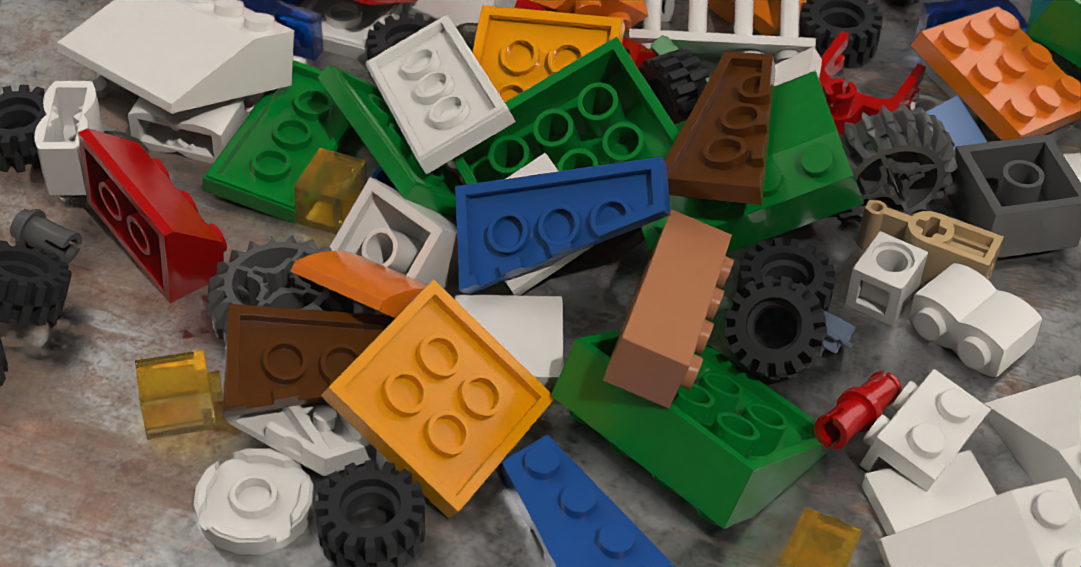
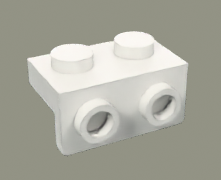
M933 369L920 386L913 381H910L891 406L897 412L891 420L882 414L872 425L862 440L870 448L860 466L870 472L880 458H882L927 492L980 426L991 409L940 372Z

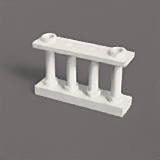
M645 0L649 16L643 19L642 29H629L628 34L629 40L642 44L651 51L653 49L650 45L664 35L678 48L692 51V57L721 59L725 51H758L764 54H772L775 65L809 48L816 47V38L799 37V0H781L780 36L753 35L754 0H735L734 34L707 33L708 0H689L688 32L661 30L662 0Z

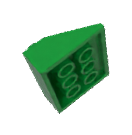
M616 36L506 101L505 104L516 122L452 160L466 184L506 179L544 153L547 154L558 171L662 157L665 160L680 132Z
M816 70L774 86L762 205L669 195L670 211L671 209L732 235L726 254L864 204ZM687 120L675 124L679 132H681ZM668 217L642 226L650 254Z
M621 328L577 338L551 394L554 399L568 409V413L573 419L591 426L609 440L610 446L617 453L634 459L652 473V478L656 483L678 493L696 507L700 517L709 523L721 526L723 529L755 516L833 449V444H831V447L826 448L818 441L814 431L816 420L709 344H706L701 355L694 353L702 357L703 361L691 389L688 391L679 387L669 408L603 381Z

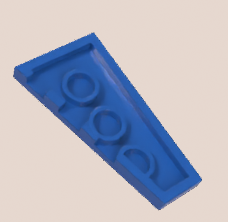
M662 157L455 186L459 291L468 295L670 216L667 162Z
M549 435L542 437L501 461V477L528 529L536 534L544 550V559L548 567H675Z

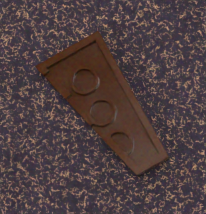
M724 52L665 159L668 170L669 195L757 205L763 204L776 72L774 56L772 54Z
M229 304L226 315L223 418L326 401L321 396L323 392L396 318L387 315Z

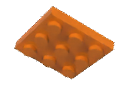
M999 6L923 30L911 44L916 52L1001 140L1044 135L1081 119V83L1075 78L1066 75L1052 61L1050 52L1044 46L1035 43L1020 28L1018 20Z

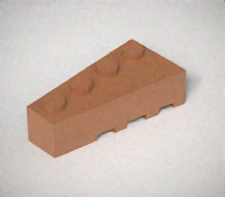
M671 209L670 216H668L634 291V298L629 305L626 319L620 330L619 338L603 381L667 408L670 407L679 387L688 391L691 389L703 361L702 357L694 353L701 355L708 342L714 323L711 321L724 294L722 288L734 263V259L725 256L732 237L731 234Z

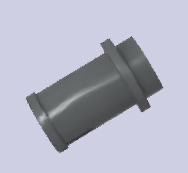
M23 209L15 216L11 223V236L15 238L16 242L26 243L25 248L35 246L43 248L44 253H54L59 256V262L65 261L67 264L79 253L80 248L69 244V242L71 241L77 245L82 244L80 233L71 231L46 219V214L40 209Z

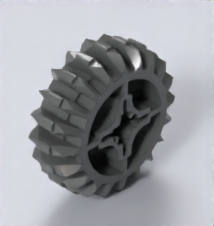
M902 103L891 112L882 105L878 114L868 116L862 112V120L856 124L844 122V133L839 134L864 204L839 212L838 214L841 218L852 216L861 224L864 210L869 200L881 201L888 208L912 216V213L919 209L929 210V201L944 198L943 188L954 183L952 174L958 168L957 156L953 148L955 144L950 133L946 132L943 123L935 115L926 113L922 107L911 111Z
M292 235L286 242H276L270 236L268 243L260 246L250 241L246 252L231 250L229 262L217 263V271L215 276L209 278L207 289L209 299L206 302L208 317L212 319L213 330L217 334L218 339L226 342V315L229 304L353 313V299L290 272L296 260L318 252L332 251L331 247L318 250L313 239L303 244H298Z

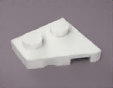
M327 401L224 417L227 423L323 476L332 474L335 471L344 470L345 465L351 463L359 465L365 463V460H374L377 456V449Z

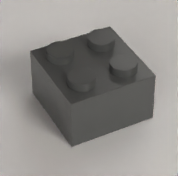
M1050 134L956 146L955 152L958 168L952 174L954 183L946 186L944 192L962 222L1004 236L997 258L1078 247L1081 238V182Z

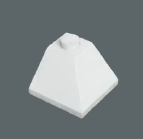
M371 177L368 179L330 245L332 251L355 253L427 285L434 279L443 289L451 283L458 271L457 226L441 214L404 199L399 191Z

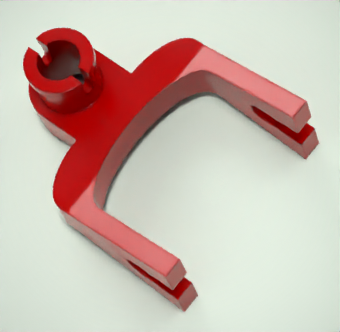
M841 31L821 57L822 63L819 81L838 133H844V122L856 124L859 120H862V112L868 116L878 114L882 105L891 112L902 103L909 109L910 103L919 98L921 89L918 88V85L924 78L926 66L917 63L897 93L891 98H876L857 92L855 84L851 81L846 87L844 86L846 79L831 78L843 69L845 56L841 55V53L847 48L850 34Z

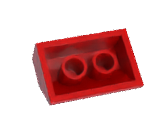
M89 128L78 132L88 204L167 301L171 304L209 284V278L215 276L217 271V263L224 262V252L227 251V244L219 228L213 223L208 225L198 214L196 204L190 194L185 190L179 191L170 181L164 164L158 158L151 159L138 142Z

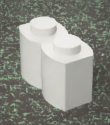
M55 81L44 95L43 106L46 116L39 122L35 131V144L46 189L49 195H86L78 132L89 128L104 133L95 86L92 81Z
M139 97L128 113L131 139L134 142H138L140 146L153 151L164 153L178 151L190 159L214 163L245 120L244 99L240 97L171 114L146 99Z
M953 263L914 294L908 321L923 338L933 341L939 346L951 348L969 368L984 375L997 378L1035 344L1042 317L1021 298L1005 291L996 290L989 280L974 269Z

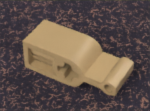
M869 200L864 210L857 245L863 250H867L881 231L928 252L921 278L922 282L929 283L953 263L970 267L989 280L993 273L1004 236L937 212L921 211L910 216L888 208L881 201Z

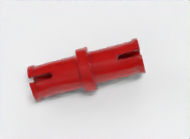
M877 371L860 387H851L844 391L837 399L836 406L827 414L820 416L815 422L814 431L818 441L826 448L831 447V444H833V450H839L858 432L869 431L876 420L882 415V412L892 405L901 393L902 387L898 378L890 372L886 373L883 377V371Z

